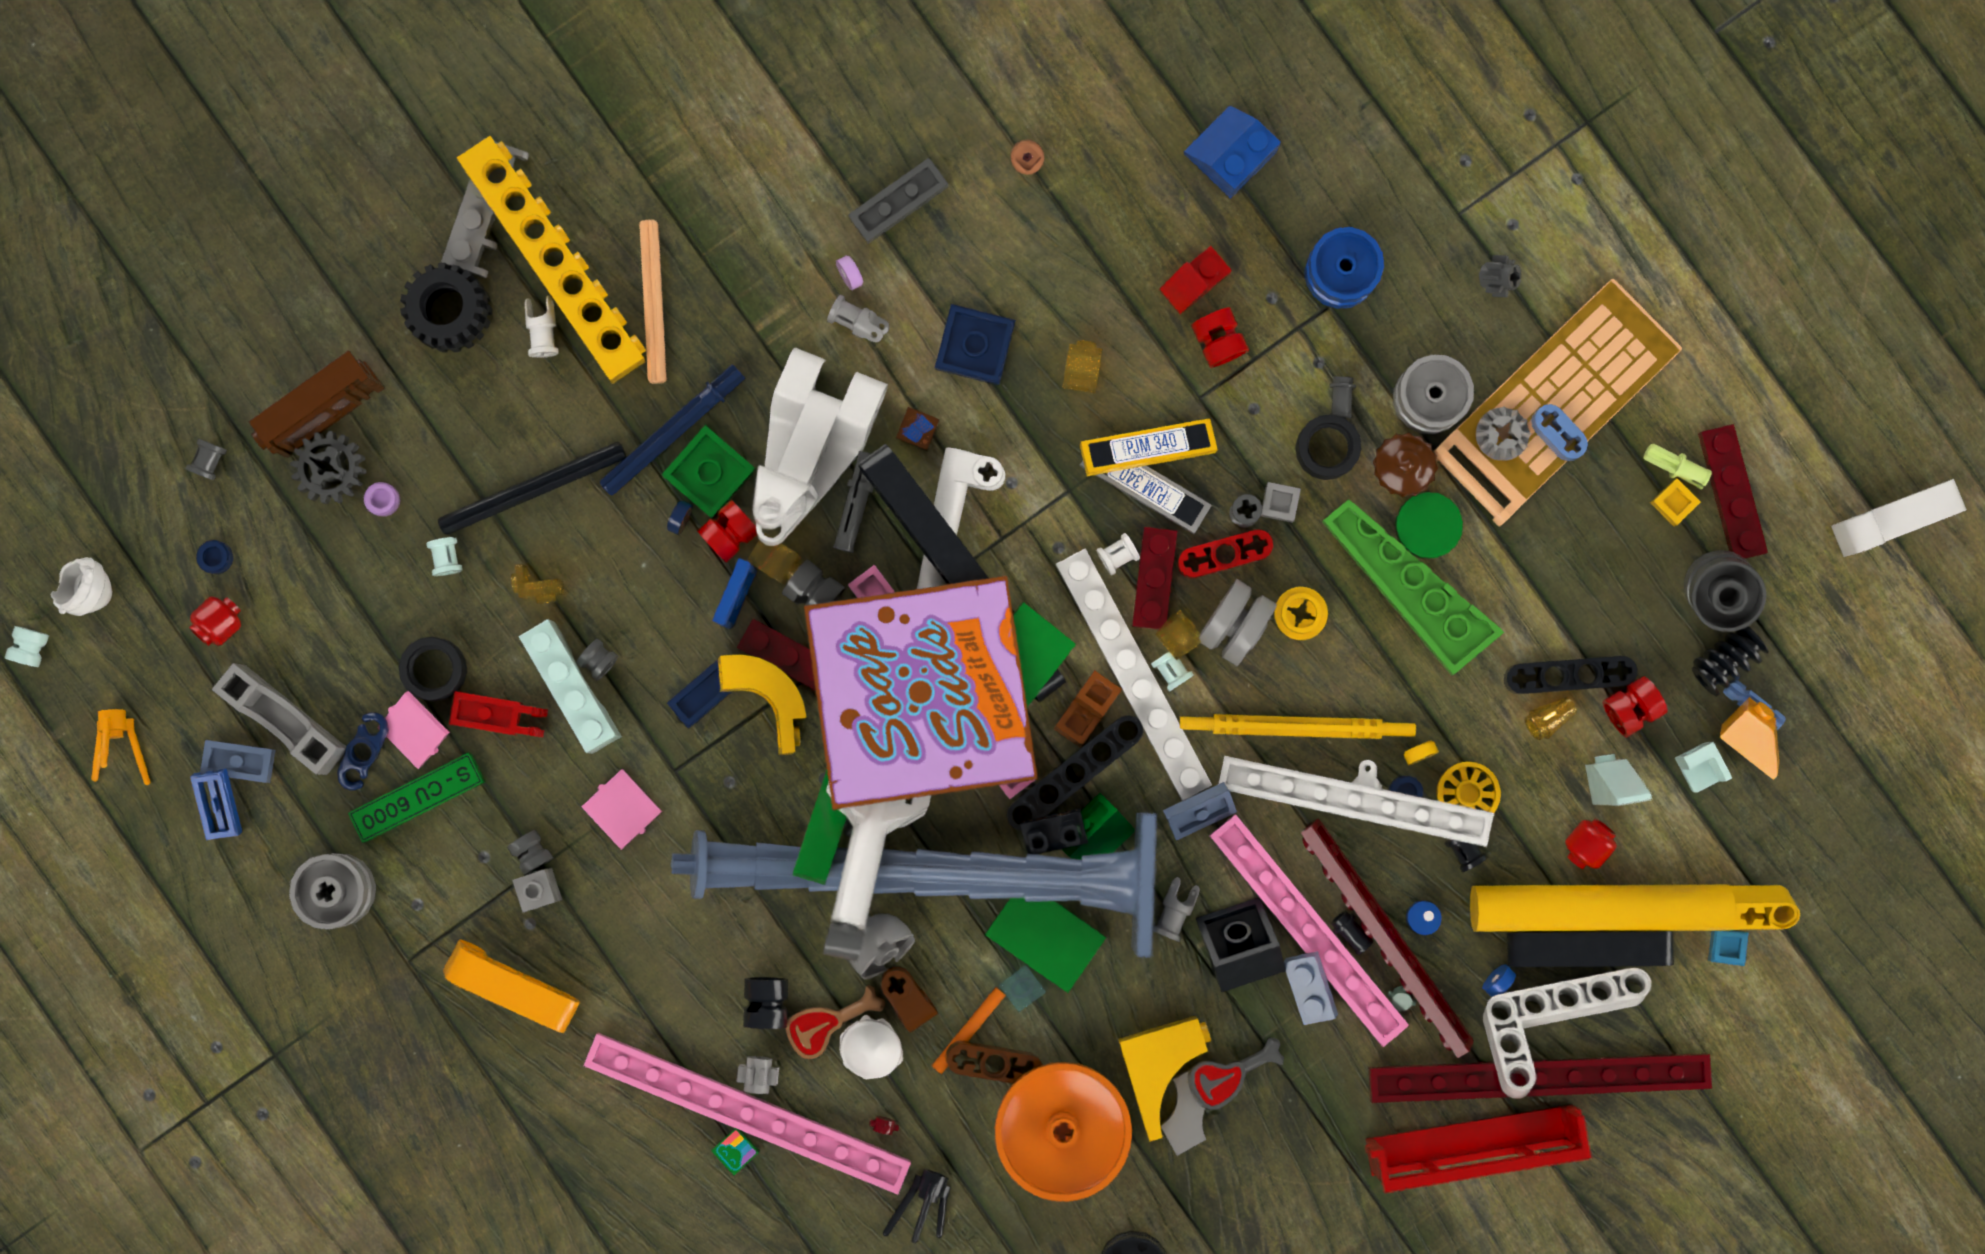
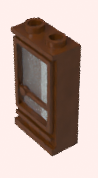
M348 350L250 420L249 423L255 430L251 435L263 450L267 448L272 454L278 453L289 458L291 456L289 451L294 453L295 449H300L304 446L302 441L304 438L311 441L314 439V433H322L363 404L361 399H370L369 394L372 391L379 393L385 388L367 362H362L360 359L356 360L351 351Z

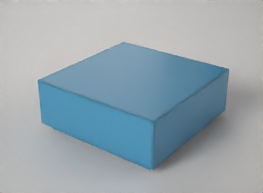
M1735 930L1711 931L1708 961L1745 966L1749 932Z

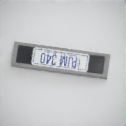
M1082 461L1080 466L1085 469L1084 462ZM1148 466L1096 475L1192 534H1195L1212 506Z

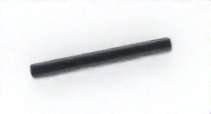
M619 442L610 444L439 517V527L445 535L454 533L620 462L626 458L625 450Z

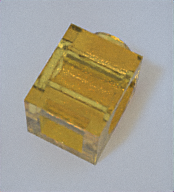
M1078 340L1076 345L1069 344L1063 389L1095 394L1103 350L1096 348V343Z
M764 533L766 537L772 538L768 534ZM760 540L746 560L782 585H784L787 579L790 580L802 565L798 563L801 556L784 544L780 543L775 546H769Z

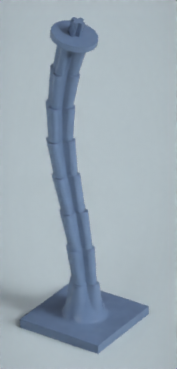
M1136 813L1134 850L1082 856V860L1027 854V857H1017L972 851L971 855L925 849H917V852L883 849L873 894L915 893V896L969 895L970 899L1025 898V902L1080 900L1081 905L1132 915L1131 948L1139 957H1151L1156 814ZM696 830L692 839L691 854L672 853L671 874L690 875V890L693 899H702L705 888L754 886V890L808 888L809 892L838 891L848 848L837 847L826 885L793 876V870L801 847L756 842V846L707 841L704 830Z

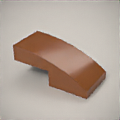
M1094 670L1056 724L1054 730L1081 748L1122 689Z

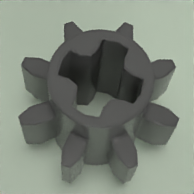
M1493 255L1492 262H1486L1482 265L1479 281L1481 286L1486 288V293H1492V297H1508V290L1514 291L1520 285L1521 269L1519 265L1515 264V260L1509 259L1508 255Z

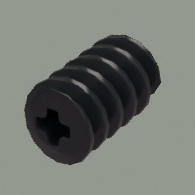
M1747 626L1735 631V633L1729 632L1725 636V642L1718 641L1714 645L1715 650L1707 649L1704 652V658L1697 657L1693 661L1694 667H1692V671L1698 682L1708 692L1717 697L1720 694L1716 686L1718 683L1726 689L1729 688L1728 675L1738 681L1741 676L1737 668L1740 667L1746 672L1751 671L1748 660L1751 659L1755 663L1760 664L1762 659L1758 652L1762 651L1768 654L1769 651L1757 633Z

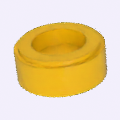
M1431 740L1405 751L1403 756L1409 766L1439 753L1435 742Z

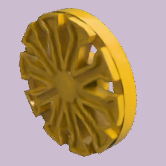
M1461 762L1451 766L1441 775L1437 784L1436 797L1437 801L1444 802V795H1455L1456 797L1445 803L1454 805L1460 803L1459 806L1476 809L1475 806L1477 805L1483 811L1494 813L1500 802L1501 790L1496 776L1486 766L1476 762ZM1467 767H1472L1473 772L1468 780L1466 769ZM1455 770L1459 771L1461 782L1453 776L1452 772ZM1484 772L1486 778L1478 783L1477 780L1480 773ZM1448 780L1456 789L1445 788V781ZM1489 784L1493 785L1494 790L1492 792H1486L1482 789ZM1482 798H1491L1493 801L1491 806L1484 803Z

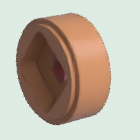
M1026 139L1019 141L1013 146L1010 159L1013 167L1018 172L1028 175L1037 172L1042 167L1044 153L1038 143Z

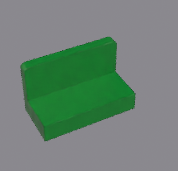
M1099 793L1081 811L1088 843L1061 850L1070 859L1082 860V856L1113 853L1135 832V828Z

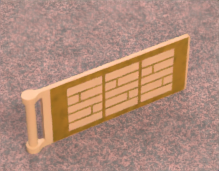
M1611 279L1433 451L1437 454L1436 462L1439 461L1494 517L1492 520L1500 527L1567 462L1559 458L1532 428L1531 419L1536 410L1544 405H1556L1583 432L1588 442L1682 350V347L1615 279ZM1500 407L1518 410V413L1527 420L1529 432L1531 433L1527 448L1516 458L1506 461L1488 457L1480 449L1476 440V428L1481 417L1488 411ZM1542 413L1541 415L1544 418L1541 422L1542 426L1547 427L1551 425L1558 432L1557 428L1552 424L1555 417L1552 414L1545 416ZM1511 423L1502 428L1495 427V431L1499 433L1496 445L1506 438L1513 439L1508 433ZM1561 434L1567 443L1564 447L1565 451L1574 450L1577 452L1575 445L1578 442L1574 438L1567 440ZM1454 445L1510 501L1507 506L1503 508L1448 452Z

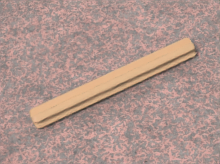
M656 220L640 221L647 374L650 383L660 384L666 382L667 376L659 228Z

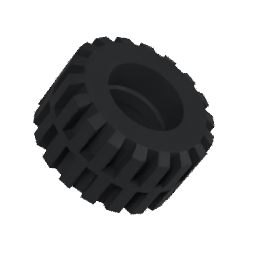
M438 263V268L431 264L425 266L426 272L424 274H421L419 271L414 273L413 276L416 280L413 284L407 281L404 286L408 290L407 295L401 294L400 302L405 306L400 308L401 316L406 319L404 324L416 338L428 347L436 348L440 352L445 353L448 350H452L454 353L461 352L462 346L469 349L474 346L472 340L475 338L481 340L484 334L481 332L483 327L489 328L491 323L487 319L488 315H492V307L488 305V302L491 300L488 293L484 291L482 284L467 270L464 271L460 266L453 264L450 267L446 263ZM445 292H459L463 299V308L458 318L446 325H435L430 317L433 301Z

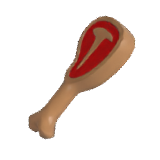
M867 985L865 994L860 1000L840 1010L812 1007L793 1014L787 1020V1037L798 1055L805 1059L818 1058L827 1049L831 1035L836 1030L840 1029L847 1021L866 1011H883L885 1001L876 996L874 987Z

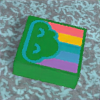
M736 1128L711 1150L734 1176L760 1152L743 1131Z

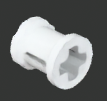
M1126 533L1121 535L1119 541L1103 549L1100 547L1096 550L1111 576L1116 573L1117 568L1132 559L1135 561L1140 559L1134 544Z

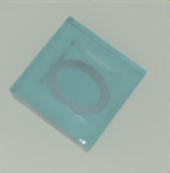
M1026 964L999 984L1018 1012H1021L1046 993Z

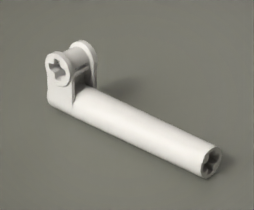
M956 448L945 449L934 506L956 535L967 488L973 487L987 491L999 489L1005 481V471L1001 463L995 458L977 455L969 451ZM989 466H993L997 476H992L989 482H986L985 477L981 473L982 471H988ZM924 555L917 589L946 585V582Z

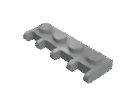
M505 145L513 157L508 161L512 168L516 158L528 160L529 153ZM502 169L493 170L489 175V181L492 183L502 182L506 172ZM471 179L469 180L441 263H446L450 267L454 264L460 266L464 271L467 270L470 274L487 278L488 271L479 268L478 265L485 247L492 250L497 249L498 243L488 240L496 215Z

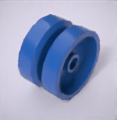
M1353 227L1336 228L1324 234L1309 254L1305 266L1306 284L1311 294L1323 305L1336 309L1352 308L1363 302L1380 282L1384 270L1383 252L1377 241L1365 231ZM1347 266L1349 271H1343L1341 268Z

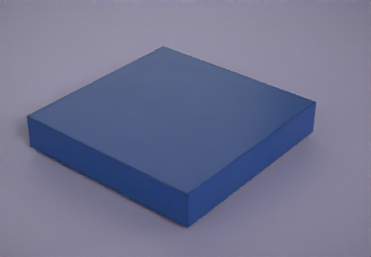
M738 559L712 619L716 624L729 630L733 629L757 573L756 568L750 562Z

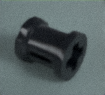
M1448 839L1445 842L1446 847L1452 848L1461 863L1459 867L1461 872H1466L1488 859V855L1482 853L1477 844Z

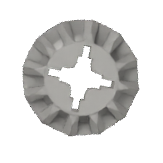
M1506 407L1488 411L1481 417L1476 428V440L1480 449L1488 457L1500 461L1511 460L1519 456L1527 448L1531 435L1527 420L1518 413V410ZM1511 423L1508 433L1513 439L1506 438L1496 445L1499 433L1495 431V427L1502 428Z

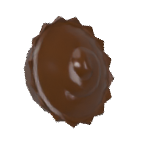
M1409 432L1403 435L1396 433L1392 438L1384 439L1382 446L1376 449V457L1373 460L1375 466L1374 475L1379 479L1380 486L1386 488L1390 494H1398L1402 498L1408 495L1417 496L1419 492L1426 491L1429 484L1435 481V473L1439 469L1436 464L1437 454L1432 451L1430 443L1424 442L1422 436H1413Z

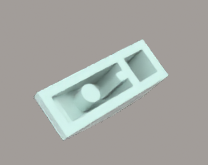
M1615 754L1594 757V764L1585 765L1593 805H1623L1652 800L1651 792L1627 759L1616 760Z

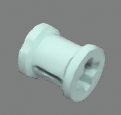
M440 538L426 543L427 548L431 549L435 568L432 570L433 576H445L463 571L462 565L458 564L455 544L458 543L457 538Z
M1176 647L1151 663L1153 668H1158L1168 683L1167 689L1169 692L1194 676L1193 672L1187 671L1178 658Z

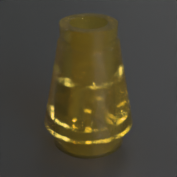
M1564 697L1563 699L1530 710L1529 715L1525 717V725L1535 739H1549L1572 716L1577 714V708L1569 697Z

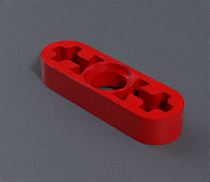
M1252 530L1187 548L1179 556L1177 566L1183 576L1190 579L1199 578L1265 559L1272 552L1273 540L1264 530ZM1254 536H1257L1259 541L1265 540L1266 546L1262 548V554H1257V551L1252 549L1245 551L1244 555L1247 559L1241 560V550L1236 542L1237 540H1242V546L1251 544ZM1221 545L1232 547L1235 553L1233 561L1227 564L1219 562L1216 558V549ZM1204 549H1210V560L1215 568L1209 569V562L1198 565L1197 572H1193L1191 567L1185 568L1184 562L1189 559V554H1193L1195 559L1206 556Z

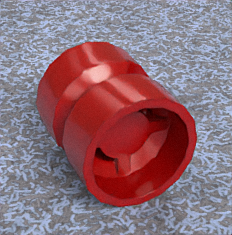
M1230 307L1210 313L1191 324L1198 343L1205 344L1202 352L1209 368L1226 364L1249 351L1243 334L1235 331L1238 323ZM1223 330L1225 331L1226 335L1216 340L1213 339L1212 335Z
M732 499L718 511L719 518L717 520L709 519L697 530L701 537L726 563L740 551L739 544H748L757 536L756 525Z
M1642 676L1627 685L1626 693L1618 691L1602 702L1611 723L1626 738L1641 730L1644 726V721L1652 723L1668 713L1667 705L1661 693L1646 676Z

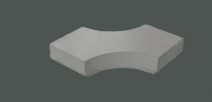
M1190 1069L1173 1077L1177 1090L1176 1104L1170 1116L1160 1124L1177 1156L1207 1140L1202 1127L1205 1108H1202L1196 1102L1188 1084V1072Z

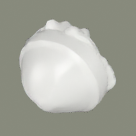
M85 557L75 559L62 567L59 579L60 584L57 591H52L51 597L54 599L53 604L58 607L60 614L67 612L71 615L82 616L105 607L110 602L113 592L110 579L102 565L92 558Z
M864 1015L860 1021L851 1024L840 1035L839 1050L844 1067L863 1079L887 1076L903 1061L900 1039L890 1023L883 1018L874 1020L868 1015Z

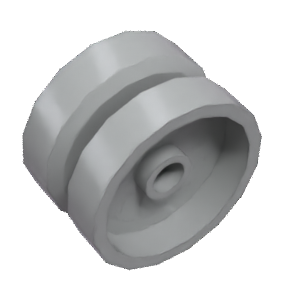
M1431 354L1416 360L1399 377L1393 389V405L1398 418L1407 428L1420 434H1437L1448 430L1467 414L1473 402L1474 385L1469 372L1459 361L1447 355ZM1431 390L1435 391L1437 394L1435 399L1432 398L1429 394Z
M1238 579L1235 580L1197 639V642L1212 650L1219 646L1226 635L1230 637L1222 650V658L1236 667L1248 651L1252 650L1257 644L1277 606L1276 603L1262 595L1254 600L1248 610L1244 609L1251 596V587Z
M323 854L308 859L297 869L291 880L289 897L293 910L303 922L314 928L330 930L356 923L363 918L375 901L376 884L371 870L362 860L351 854ZM332 886H334L336 890L333 893H331Z

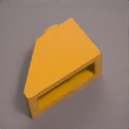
M1749 697L1722 724L1720 738L1774 780L1778 776L1780 763L1776 718L1773 711L1762 702L1756 703Z

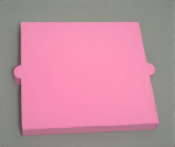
M407 691L396 705L388 708L389 713L385 719L387 720L389 730L386 737L419 769L431 755L438 753V746L450 732Z
M621 769L605 785H599V791L582 806L586 813L621 850L639 833L644 834L646 832L645 828L663 812L624 769Z

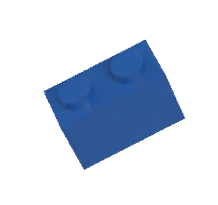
M1229 106L1184 151V154L1231 199L1277 153L1281 142L1256 118Z

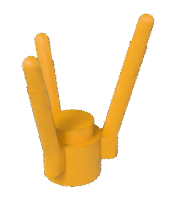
M123 709L98 711L97 737L91 780L94 782L98 780L100 766L102 768L107 767L109 739L123 738V731H127L145 785H149L150 778L134 730V719H126V710Z

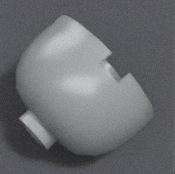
M876 914L871 917L868 915L865 929L861 930L865 931L858 961H849L862 979L873 978L887 970L884 964L893 958L898 962L910 950L915 942L914 935L907 925L891 914Z

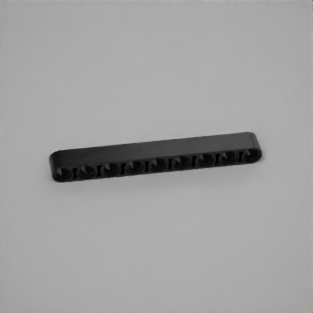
M886 444L882 445L858 464L866 479L947 585L989 579L889 446ZM1058 669L1034 698L1037 702H1042L1066 683L1065 678Z

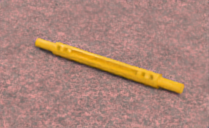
M1213 714V717L1180 716L1179 719L1180 729L1213 731V734L1360 739H1382V736L1415 737L1416 735L1415 723L1382 722V719Z

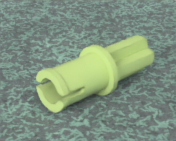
M1650 444L1644 454L1646 461L1668 471L1670 478L1678 477L1700 490L1706 486L1712 474L1710 469H1706L1686 459L1685 454L1682 453L1678 456L1655 444Z

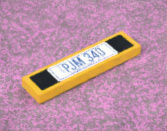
M1210 418L1081 441L1080 443L1087 476L1214 454L1218 450Z

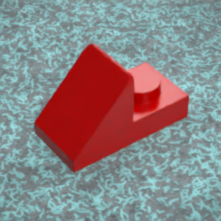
M1209 246L1190 263L1187 261L1159 290L1181 315L1230 275L1232 270L1214 248Z

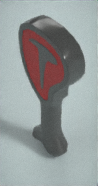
M1269 1037L1262 1050L1243 1060L1233 1061L1229 1064L1222 1065L1212 1061H1200L1194 1064L1188 1072V1084L1196 1102L1207 1110L1219 1109L1238 1094L1248 1072L1267 1062L1283 1065L1284 1057L1279 1052L1280 1041Z

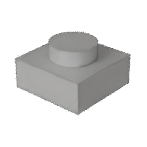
M1268 482L1266 484L1261 516L1293 523L1301 489Z

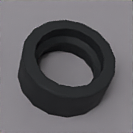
M1333 414L1320 415L1309 421L1299 433L1295 445L1296 457L1302 469L1312 477L1322 480L1337 479L1348 473L1357 463L1362 449L1360 435L1355 426L1344 417ZM1320 429H1336L1347 440V455L1336 466L1325 467L1319 465L1312 459L1309 453L1310 438Z
M436 637L420 638L411 643L402 653L398 666L400 680L405 689L413 696L428 701L446 700L453 696L454 692H458L462 687L467 675L466 659L461 650L452 642ZM432 649L440 650L448 655L453 669L449 681L442 687L435 689L425 688L419 684L414 676L413 669L418 656Z

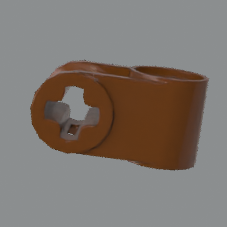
M893 966L884 972L881 982L882 991L910 1033L939 1014L930 998L918 986L909 971L901 966ZM895 976L897 979L903 977L905 979L903 981V989L900 991L897 987L890 989V977Z

